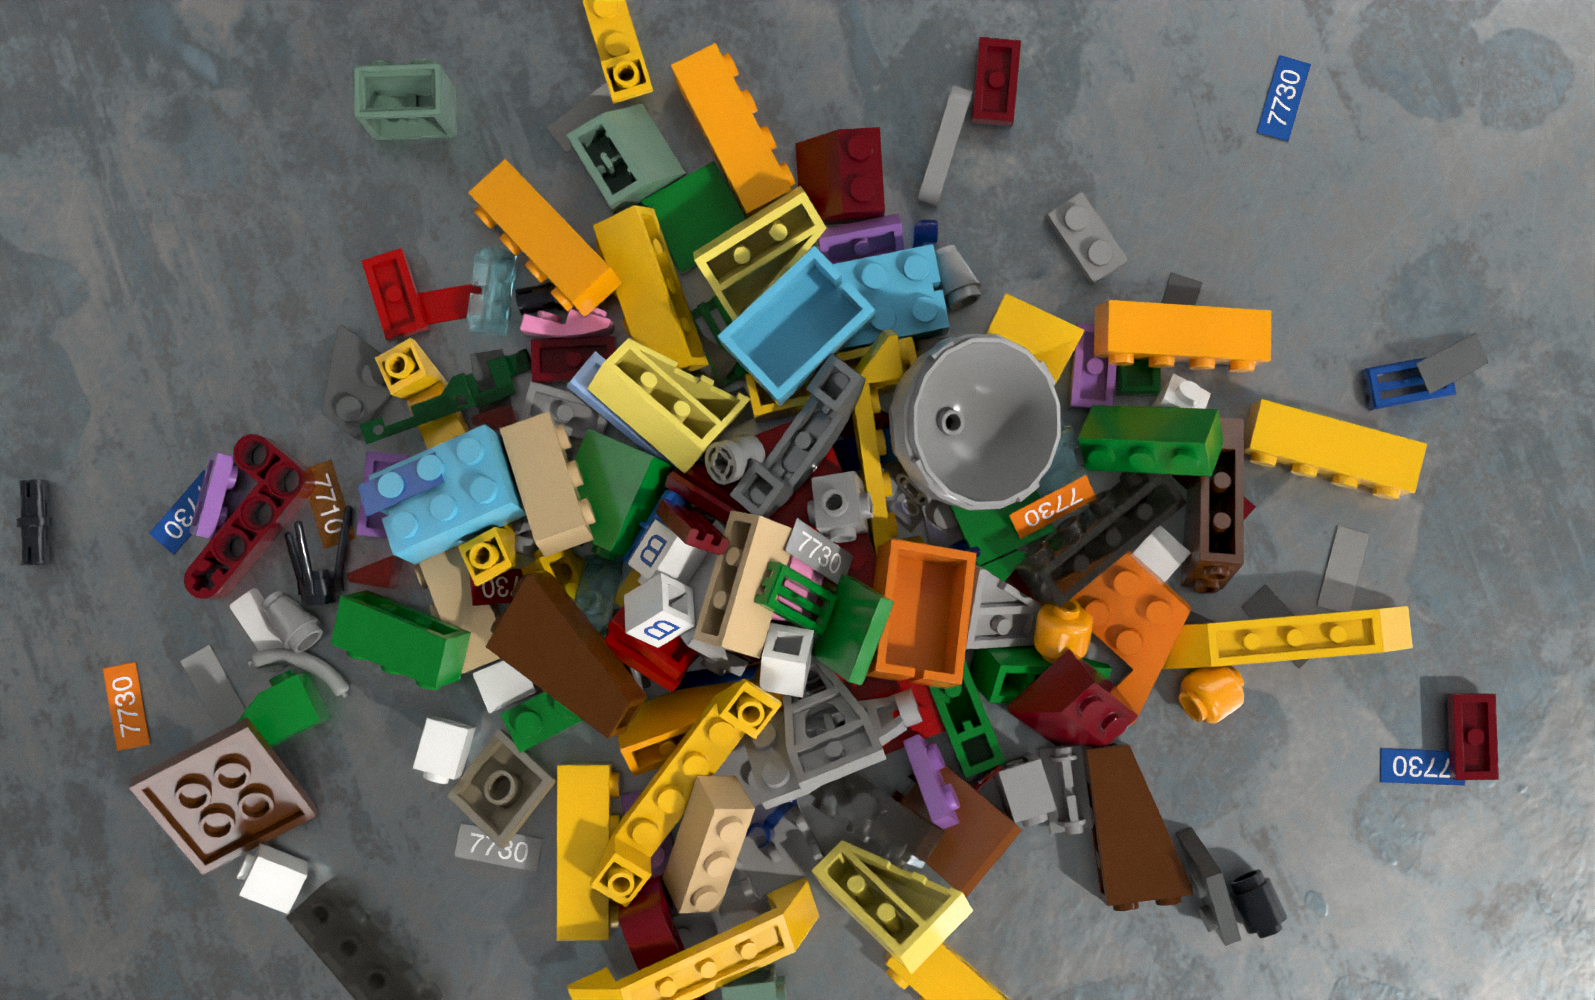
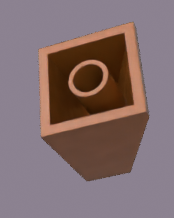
M946 764L944 768L940 769L945 785L950 783L957 794L960 808L956 809L955 812L959 823L946 829L940 828L931 820L912 768L907 776L912 780L902 794L895 790L881 806L880 810L885 813L880 819L881 823L954 889L963 892L967 898L1020 834L1022 829L981 793L975 791L968 782Z

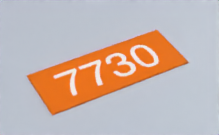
M1084 475L1009 516L1021 539L1097 498L1087 475Z
M136 662L102 668L117 751L150 745Z

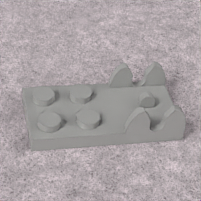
M742 738L713 776H737L755 808L734 867L740 879L744 895L749 903L753 904L765 897L766 894L812 873L811 870L825 855L796 799L767 810L761 803Z

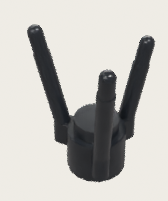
M347 505L344 509L333 577H329V569L312 570L307 540L301 521L294 523L297 546L291 532H286L284 535L297 580L298 595H301L302 606L335 603V592L344 591L343 573L353 508L350 505Z

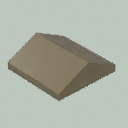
M498 729L450 790L447 797L499 848L504 849L557 780L538 757L528 749L519 753L512 737L504 730Z

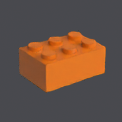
M890 539L878 546L873 589L894 601L866 676L894 681L909 679L908 683L945 689L962 685L977 553L898 539Z

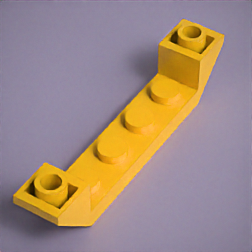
M582 0L613 104L654 92L626 1Z
M886 329L881 332L854 369L866 378L860 397L852 412L861 480L864 483V492L870 493L873 503V518L867 519L870 541L876 555L878 546L891 538L898 537L896 517L894 512H887L885 498L892 496L890 475L888 471L882 472L880 456L886 455L884 433L882 429H875L873 415L880 413L879 395L876 387H869V383L900 379L903 376L902 366L909 364L905 339L898 340V334L893 329ZM921 536L898 539L925 544Z
M412 338L375 357L390 394L406 400L409 408L412 405L440 396L448 384L421 347ZM461 411L418 426L427 449L470 431ZM511 522L499 528L494 527L458 546L475 586H479L515 567V531Z
M1396 606L1334 613L1184 624L1162 669L1217 667L1413 648L1408 606Z
M745 678L715 695L614 828L590 881V887L627 907L652 875L651 856L684 815L696 777L713 776L745 733L756 739L782 705L781 701Z
M803 877L766 894L771 908L770 911L618 981L614 980L609 969L605 967L566 985L571 1000H693L796 952L819 918L808 880Z

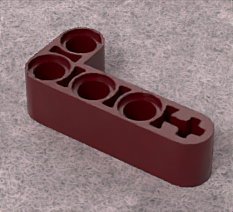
M249 434L237 441L233 452L235 463L258 483L188 567L184 575V584L190 595L201 599H221L228 596L313 493L316 481L313 472L272 439ZM263 444L266 449V457L260 465L255 466L251 459L252 452L258 445ZM295 470L299 477V483L293 491L287 492L283 484L284 478L290 471ZM268 503L272 511L271 518L266 524L261 525L257 519V511L260 506ZM240 536L244 542V551L238 558H234L230 551V544L234 538ZM224 565H227V566H229L230 568H229V569H225V568H222V567H223ZM207 573H213L211 576L212 582L215 583L213 588L207 587L209 584L208 578L205 577Z
M662 875L649 878L627 907L621 904L618 907L620 926L638 970H642L685 950L673 921L672 899L662 880ZM702 995L693 1000H706L705 995Z

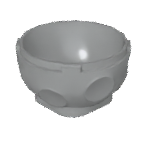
M962 333L943 339L919 356L900 378L896 386L893 402L889 406L893 454L898 458L916 487L934 500L966 510L1000 509L1012 503L1021 502L1040 487L1038 482L1051 467L1061 437L1060 402L1053 386L1056 382L1043 361H1038L1025 347L998 334ZM948 416L952 421L950 429L946 427L945 423Z

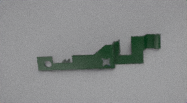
M527 348L509 356L503 355L487 361L496 385L494 388L480 392L474 374L465 375V373H461L451 378L440 396L410 406L413 417L385 426L382 417L359 424L366 445L473 406L479 408L517 394L510 376L532 370L531 358ZM465 393L464 398L468 404L463 403L457 407L458 401L454 397H461ZM376 425H381L384 431L382 434L376 435L373 432V428Z

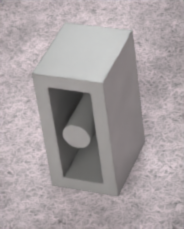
M1030 752L1006 759V763L1000 765L1002 768L993 775L1004 813L1014 823L1022 822L1023 827L1036 825L1048 820L1047 813L1055 811L1057 808L1041 759Z

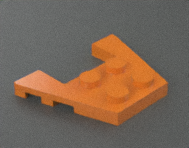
M1127 548L1079 572L1078 575L1067 581L1043 590L1041 594L1031 599L1041 604L1042 607L1058 599H1072L1078 602L1092 616V632L1131 667L1115 686L1139 716L1191 611V606Z

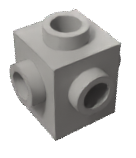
M855 471L811 478L813 500L808 501L807 508L812 527H816L823 536L830 538L831 542L836 543L853 541L857 538L856 534L868 533L867 519L873 518L872 498L869 492H864V483Z

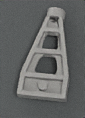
M530 381L518 422L549 411L556 426L563 423L568 436L575 441L576 448L569 462L574 461L588 428L605 435L608 421L575 393ZM527 516L513 521L515 553L534 558L533 553L539 550L533 539L522 537L524 531H531Z
M812 655L807 679L819 675L827 689L799 700V697L783 694L786 751L803 793L887 759L869 714L833 670ZM832 706L845 719V725L813 738L807 736L806 719L811 714Z
M910 688L889 697L858 701L869 714L882 746L906 731L907 727L923 722ZM831 706L807 716L806 729L807 731L823 730L828 732L837 728L845 719L836 708ZM899 710L900 715L894 718L893 712ZM784 712L774 714L756 739L745 733L743 740L761 803L766 810L805 796L818 788L816 787L803 793L798 784L786 751Z

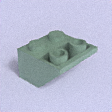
M642 103L601 113L566 135L572 149L613 215L634 205L636 206L644 198L686 175Z

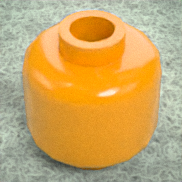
M1062 598L1044 605L1039 610L1036 618L1033 636L1034 647L1046 661L1052 664L1068 649L1072 650L1080 658L1084 657L1090 645L1093 628L1092 616L1078 602L1072 599Z
M1231 665L1197 668L1181 681L1180 704L1186 714L1196 722L1203 721L1209 724H1216L1243 704L1244 692L1242 686L1244 685V680L1238 670Z

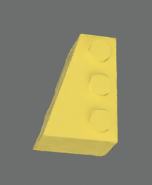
M799 186L694 251V261L728 315L734 321L806 254L826 230V226L803 188Z
M628 338L601 365L587 389L685 474L706 452L710 444L714 443L734 421L751 398L741 393H738L735 397L713 386L714 380L704 375L699 379L677 368L678 362Z
M843 840L811 870L822 887L911 974L973 911L963 892L951 887L950 889L928 880L924 875L904 870L891 864L885 858Z

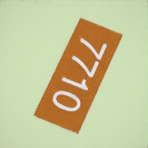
M332 460L308 467L315 477V488L308 499L324 549L338 545L344 509L346 507ZM352 524L350 528L349 541L356 539L352 528Z

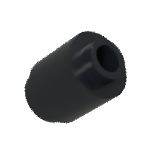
M1260 869L1244 873L1229 882L1233 890L1230 896L1248 934L1257 933L1259 938H1265L1283 929L1281 923L1287 919L1286 912L1270 878H1265Z

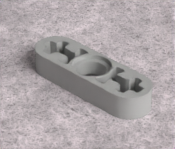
M955 85L952 86L917 200L938 205L973 91Z

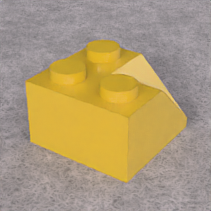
M1005 293L984 334H998L1025 347L1038 361L1045 363L1057 383L1080 341L1084 329Z

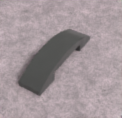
M831 353L806 388L812 393L809 400L764 463L755 460L730 496L751 514L768 518L775 513L804 484L834 445L857 404L866 378Z

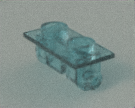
M491 245L490 248H480L479 255L474 256L471 285L484 287L483 294L470 293L466 322L470 323L469 331L486 333V331L506 337L508 322L512 314L510 304L513 282L517 276V256L495 245Z
M597 554L585 555L574 600L575 604L603 639L610 631L607 626L611 620L618 584L622 581L624 575L622 571L623 556L618 554L615 561Z

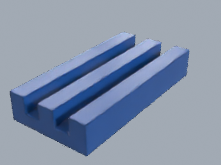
M1427 357L1361 370L1362 377L1366 378L1367 386H1365L1366 395L1369 394L1370 402L1368 403L1369 411L1452 396L1456 394L1455 385L1452 382L1431 394L1428 391L1381 399L1380 392L1425 383L1422 376L1378 383L1377 376L1417 369L1416 363Z

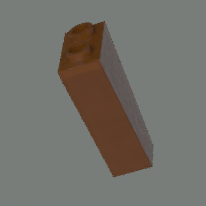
M1219 417L1224 443L1212 476L1188 475L1183 546L1191 554L1181 564L1180 586L1193 587V591L1197 593L1212 594L1222 590L1244 564V419Z
M545 571L523 576L512 590V597L514 598L508 609L501 613L492 624L491 632L493 634L485 647L606 738L626 732L647 698L646 693L551 573Z
M1114 742L1108 745L1082 746L1093 825L1091 834L1100 899L1107 906L1113 905L1114 911L1135 910L1139 908V902L1155 900L1156 905L1159 906L1180 904L1182 902L1181 897L1193 895V888L1130 745L1124 742Z

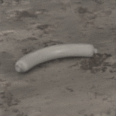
M286 648L267 649L253 653L251 659L248 660L249 666H254L258 669L275 665H287L304 669L320 678L336 696L341 695L342 698H345L349 695L347 693L349 685L345 679L327 662L307 652L295 653L292 649Z

